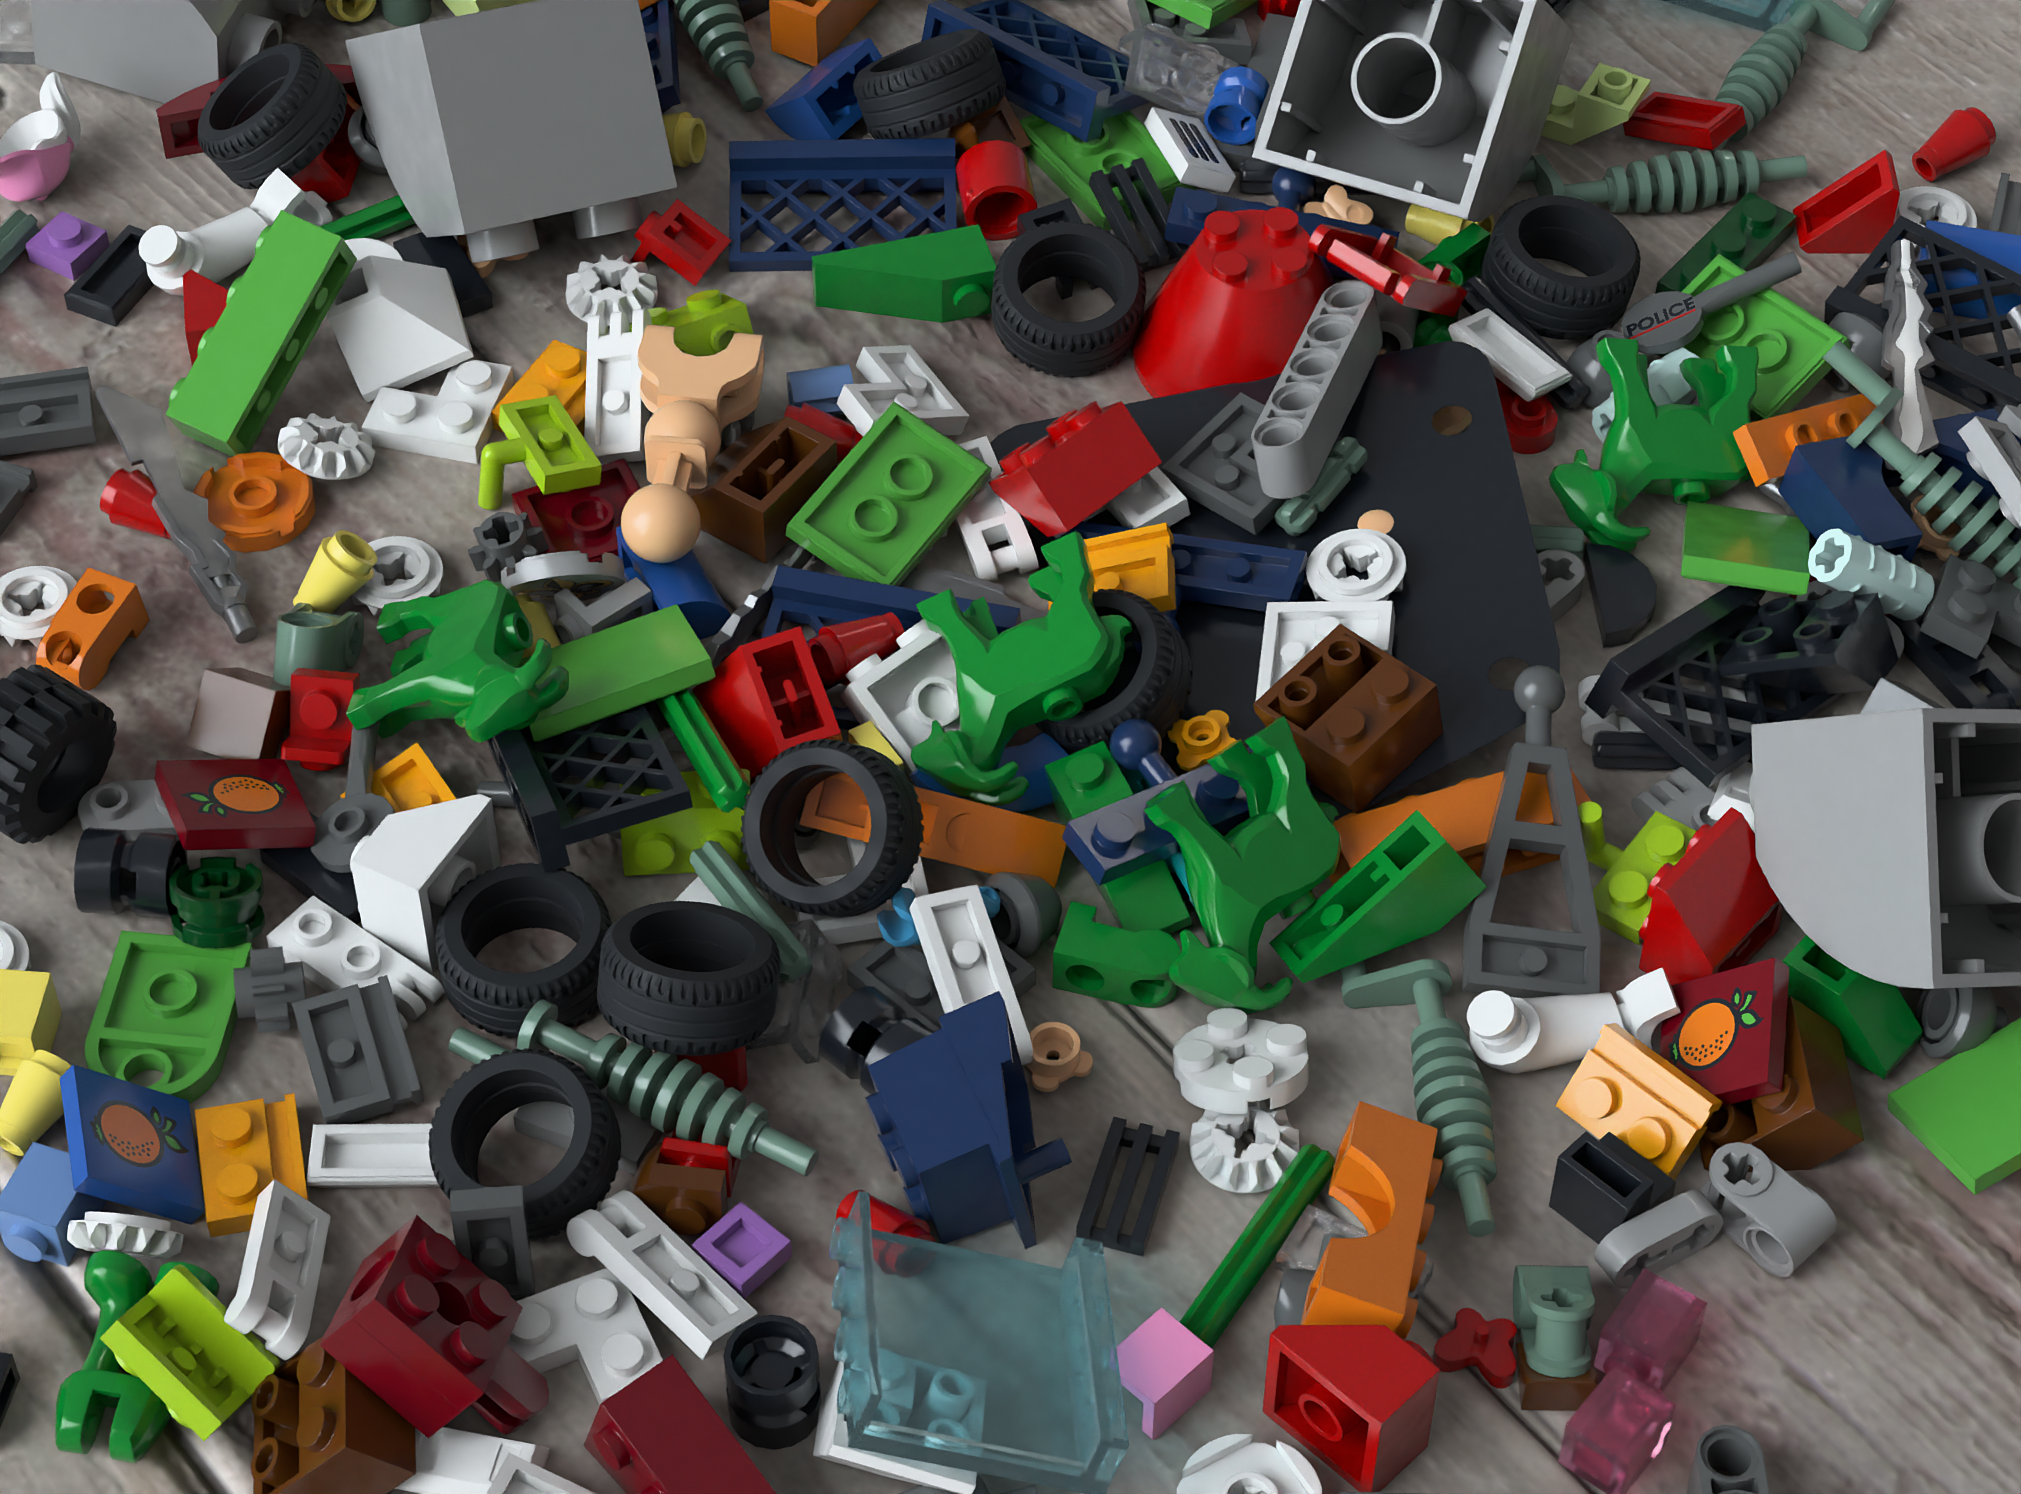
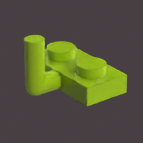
M556 395L500 405L499 426L508 440L489 443L482 449L478 505L486 510H495L501 507L505 465L513 463H524L544 495L569 492L573 489L600 484L602 464Z
M1591 801L1584 802L1577 808L1587 861L1607 871L1593 889L1598 923L1640 946L1644 940L1639 938V931L1650 913L1652 899L1647 896L1649 885L1655 874L1664 864L1671 863L1675 865L1685 855L1687 846L1696 830L1655 811L1627 848L1622 850L1605 841L1603 814L1600 805Z

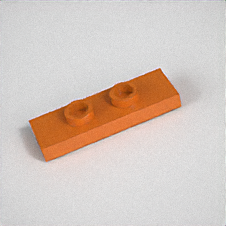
M1858 394L1748 423L1732 433L1756 487L1783 479L1795 446L1850 436L1875 409L1876 405L1863 394Z

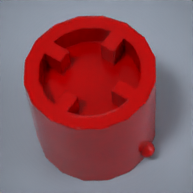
M994 140L984 141L972 146L960 157L956 165V178L966 224L968 226L979 224L984 238L992 241L1008 240L1020 235L1017 230L1018 215L1037 209V200L1030 169L1023 151L1013 143Z

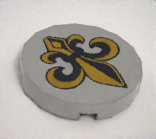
M566 551L521 559V562L515 563L516 573L513 572L511 567L506 566L503 568L501 580L506 589H511L515 595L525 594L529 595L533 601L543 604H555L554 594L564 588H567L580 601L599 598L604 593L615 590L625 584L623 559L612 553L604 552L602 554L603 563L589 562L588 553Z

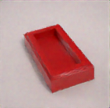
M1655 91L1639 103L1629 120L1623 123V128L1626 136L1714 150L1746 124L1743 106Z

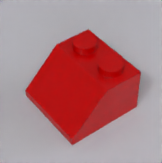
M1279 1325L1270 1334L1262 1412L1359 1492H1380L1428 1447L1440 1369L1435 1366L1430 1355L1419 1344L1410 1340L1404 1341L1385 1325Z

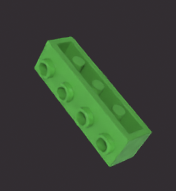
M280 210L272 225H268L263 229L256 242L255 256L244 276L236 278L228 291L226 308L216 325L210 327L202 336L197 351L198 357L187 377L181 378L171 391L168 402L169 408L165 415L184 435L231 457L240 453L250 452L357 261L356 256L344 239L283 210Z

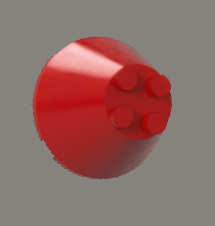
M1274 207L1268 211L1255 209L1234 212L1215 211L1206 217L1202 231L1146 304L1138 337L1132 346L1135 371L1141 383L1153 398L1231 383L1252 382L1282 374L1319 299L1327 288L1336 284L1322 257L1308 249L1311 237L1298 224L1299 218L1294 211L1285 207Z

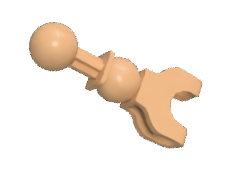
M650 324L646 326L637 358L638 367L643 374L640 381V398L648 410L653 412V415L646 424L644 433L647 480L652 484L639 489L629 498L621 516V530L626 544L636 555L644 560L654 563L672 562L686 555L695 545L700 533L701 519L697 505L687 494L688 489H703L707 486L708 467L711 466L719 454L723 428L734 421L748 416L759 404L765 369L763 335L734 333L732 340L725 350L714 355L697 357L683 353L674 344L676 327Z

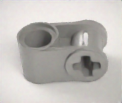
M1735 1142L1718 1148L1712 1156L1708 1173L1710 1180L1705 1183L1701 1192L1723 1217V1225L1720 1231L1747 1251L1764 1270L1772 1275L1779 1277L1790 1276L1837 1230V1221L1828 1203L1818 1193L1800 1184L1772 1162L1762 1150L1751 1144ZM1751 1165L1753 1167V1173L1750 1181H1748L1745 1178L1749 1166ZM1722 1194L1725 1199L1722 1209H1719L1718 1202Z

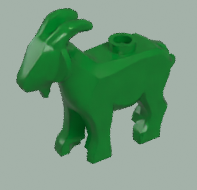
M1603 338L1596 345L1599 362L1610 376L1615 406L1614 419L1608 429L1601 449L1599 470H1594L1589 466L1584 449H1579L1575 454L1573 463L1555 466L1548 478L1550 487L1560 500L1568 518L1577 527L1583 529L1584 535L1592 544L1610 545L1629 553L1636 548L1637 542L1643 541L1650 535L1651 530L1649 527H1630L1618 520V517L1640 492L1673 495L1676 504L1687 505V501L1704 503L1710 497H1718L1733 487L1752 479L1732 432L1745 424L1751 423L1750 404L1757 392V368L1759 362L1757 347L1724 345L1715 352L1717 362L1715 359L1706 358L1684 359L1679 364L1685 381L1697 392L1699 406L1686 404L1656 406L1649 392L1646 355L1638 354V340ZM1717 363L1723 373H1718Z
M1077 531L1041 546V551L1049 566L1029 575L1028 582L1032 590L1040 598L1053 602L1045 617L1029 619L999 634L984 596L972 601L970 607L963 613L958 606L952 589L945 590L916 604L929 630L943 636L953 656L956 669L960 731H945L944 727L937 720L932 721L930 736L912 748L910 757L919 771L952 793L989 806H1002L1019 799L1028 789L1029 781L1024 776L1012 780L1019 769L1017 762H1009L997 769L1009 740L1017 730L1046 719L1063 721L1075 716L1082 709L1083 703L1104 694L1119 672L1125 652L1124 638L1126 634L1132 632V623L1120 615L1098 616L1092 598L1095 578L1089 561L1087 545L1081 534Z
M485 579L471 586L435 598L421 596L408 601L385 604L376 628L386 644L401 639L410 631L418 629H430L432 631L411 641L408 648L396 651L390 667L392 679L383 684L354 690L346 715L356 730L366 728L379 721L378 735L382 739L393 736L412 721L436 718L455 719V723L458 726L465 727L468 736L474 742L481 743L506 730L524 729L534 723L539 712L559 702L566 695L569 689V672L564 667L557 665L542 684L535 685L547 671L552 661L551 645L543 638L537 641L535 652L529 661L522 667H518L525 649L532 646V626L522 611L514 592L511 589H506L500 582Z
M1285 716L1275 719L1270 725L1244 740L1252 752L1248 751L1240 739L1207 760L1211 767L1219 774L1237 780L1247 796L1250 818L1237 825L1225 836H1222L1208 823L1184 780L1168 786L1146 802L1148 807L1144 809L1150 820L1157 827L1170 832L1180 845L1185 862L1190 896L1194 902L1195 910L1209 944V947L1204 946L1190 930H1183L1179 934L1182 951L1178 958L1169 966V978L1175 985L1186 990L1204 1004L1219 1009L1236 1008L1245 1012L1246 1015L1278 1007L1289 996L1293 985V980L1289 977L1280 979L1274 986L1268 982L1261 988H1258L1254 983L1257 973L1258 943L1265 922L1277 913H1279L1282 920L1290 918L1313 904L1316 898L1311 890L1335 872L1341 852L1340 833L1334 824V818L1339 814L1334 806L1328 803H1319L1312 795L1306 781L1305 762L1294 741L1290 724Z

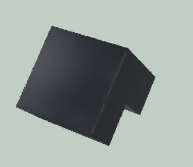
M1586 1131L1558 1156L1549 1207L1599 1245L1604 1237L1613 1229L1673 1198L1676 1181L1610 1131L1600 1140H1597Z

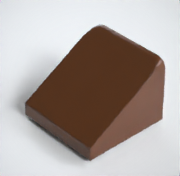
M1523 1343L1516 1344L1521 1410L1593 1411L1598 1382L1592 1359L1591 1368L1585 1374L1567 1378L1550 1377L1531 1369L1526 1362Z

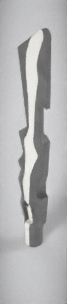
M1898 240L1891 246V266L1888 268L1885 277L1882 308L1889 310V319L1883 330L1881 366L1892 371L1893 388L1896 386L1904 395L1882 419V424L1915 454L1920 456L1937 448L1939 444L1919 373L1934 365L1935 362L1925 343L1934 330L1928 323L1933 309L1924 296L1928 283L1917 269L1913 243L1908 240ZM1884 459V466L1887 469L1896 470Z

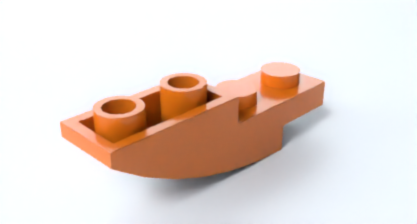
M839 773L826 778L806 796L799 825L868 843L871 832V814L867 799L860 786L848 774ZM914 786L919 797L917 801L921 804V812L924 819L921 820V824L924 825L923 842H920L922 850L919 856L989 874L1013 872L1035 875L1044 879L1054 889L1056 888L1067 845L1062 839L1066 825Z

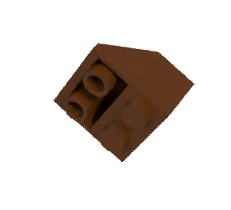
M788 416L742 434L708 467L707 486L703 489H688L687 494L693 499L699 510L701 519L700 530L767 564L791 540L785 535L787 524L837 468L836 441Z
M1339 624L1253 703L1255 713L1266 727L1275 719L1285 716L1290 724L1294 741L1305 762L1306 778L1311 784L1356 814L1366 807L1444 733L1437 684L1342 624Z
M1792 996L1787 999L1782 1091L1720 1106L1718 1111L1713 1112L1705 1125L1707 1129L1699 1140L1705 1170L1709 1171V1164L1716 1150L1728 1143L1741 1142L1751 1144L1762 1150L1772 1162L1784 1171L1809 1170L1865 1140L1838 1027ZM1751 1165L1749 1166L1748 1172H1753V1167Z
M322 1336L281 1365L273 1374L267 1375L253 1393L251 1402L254 1414V1455L251 1461L253 1494H387L416 1474L415 1427L319 1345L323 1338Z

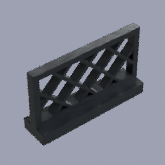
M1900 215L1844 288L1837 285L1826 299L1824 323L1829 325L1838 313L1851 312L1870 319L1884 330L1889 319V310L1882 308V303L1874 304L1859 295L1866 286L1885 283L1888 268L1891 266V246L1898 240L1906 239L1924 248L1928 259L1916 261L1915 263L1921 275H1933L1937 292L1924 296L1932 308L1942 307L1947 326L1934 328L1932 335L1925 342L1935 362L1934 365L1919 372L1923 385L1975 412L1994 408L2000 415L2006 405L2018 407L2021 404V378L2015 375L2012 364L2021 362V347L2007 349L2002 330L2013 327L2006 317L2007 314L1997 315L1992 297L2009 293L2021 296V275ZM1886 262L1887 267L1881 268L1883 264ZM1965 268L1975 273L1978 285L1947 290L1942 271ZM1983 299L1988 318L1956 324L1951 307L1952 304ZM1992 332L1998 352L1976 356L1963 349L1961 338Z
M1729 585L1612 657L1584 703L1602 719L1617 710L1622 712L1708 788L1752 758L1751 733L1730 729L1727 717L1751 722V725L1810 719L1843 697L1845 693L1816 695L1722 677L1716 664L1715 654L1725 656L1735 643V639L1745 630L1761 607L1759 602L1767 591ZM1680 676L1703 681L1705 692L1683 688ZM1721 685L1744 690L1746 702L1723 697ZM1762 695L1784 699L1787 711L1764 706ZM1642 699L1668 703L1671 715L1657 713ZM1686 708L1710 713L1712 725L1689 720ZM1692 740L1716 745L1719 758L1713 762L1693 744Z
M644 704L590 723L592 726L587 731L573 729L548 739L534 742L527 727H525L524 729L512 731L506 730L487 740L493 759L545 873L570 865L566 845L693 807L690 791ZM616 728L631 730L625 737L610 735ZM555 746L570 748L564 755L549 753ZM592 752L608 754L602 761L586 759ZM630 758L647 760L641 767L625 765ZM569 776L584 778L578 786L563 784ZM607 782L624 784L617 792L602 789ZM646 788L663 790L649 796L641 795ZM583 807L600 809L599 811L574 818Z

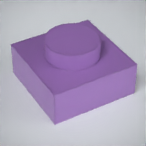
M61 211L25 245L29 261L75 281L110 244L107 230Z
M742 1202L738 1203L691 1245L692 1250L743 1299L748 1297L792 1257L791 1240Z

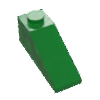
M979 224L812 256L813 299L818 307L945 323L992 313L993 278L996 264Z
M1104 741L1044 766L1055 811L1062 825L1067 826L1068 821L1133 795L1129 784ZM1164 859L1101 886L1094 880L1121 929L1133 932L1144 929H1158L1170 934L1192 924L1190 914Z
M1416 810L1270 941L1269 944L1295 976L1304 984L1438 932L1455 915L1462 912L1487 886L1426 818Z

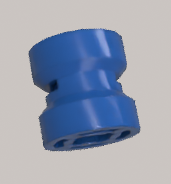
M1242 66L1231 67L1222 72L1214 89V97L1209 102L1204 115V124L1207 131L1215 139L1230 145H1242L1254 139L1256 122L1270 87L1266 78L1261 73Z

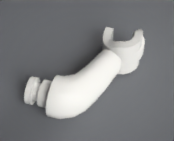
M277 168L259 188L250 208L245 207L189 232H175L172 228L165 225L152 227L140 239L139 254L146 262L147 274L153 284L170 295L183 296V275L190 269L218 283L252 262L259 235L265 227L274 223L280 210L316 226L332 222L333 217L326 208L327 202L316 192L301 190Z
M1661 967L1637 978L1624 989L1617 991L1616 995L1620 1003L1617 1005L1610 992L1515 998L1509 997L1502 991L1491 990L1483 992L1474 998L1467 1011V1021L1470 1026V1044L1478 1058L1492 1068L1506 1073L1518 1074L1583 1060L1588 1050L1594 1049L1600 1039L1601 1034L1599 1032L1604 1024L1611 1023L1618 1024L1659 1054L1662 1021L1681 1013L1668 976Z

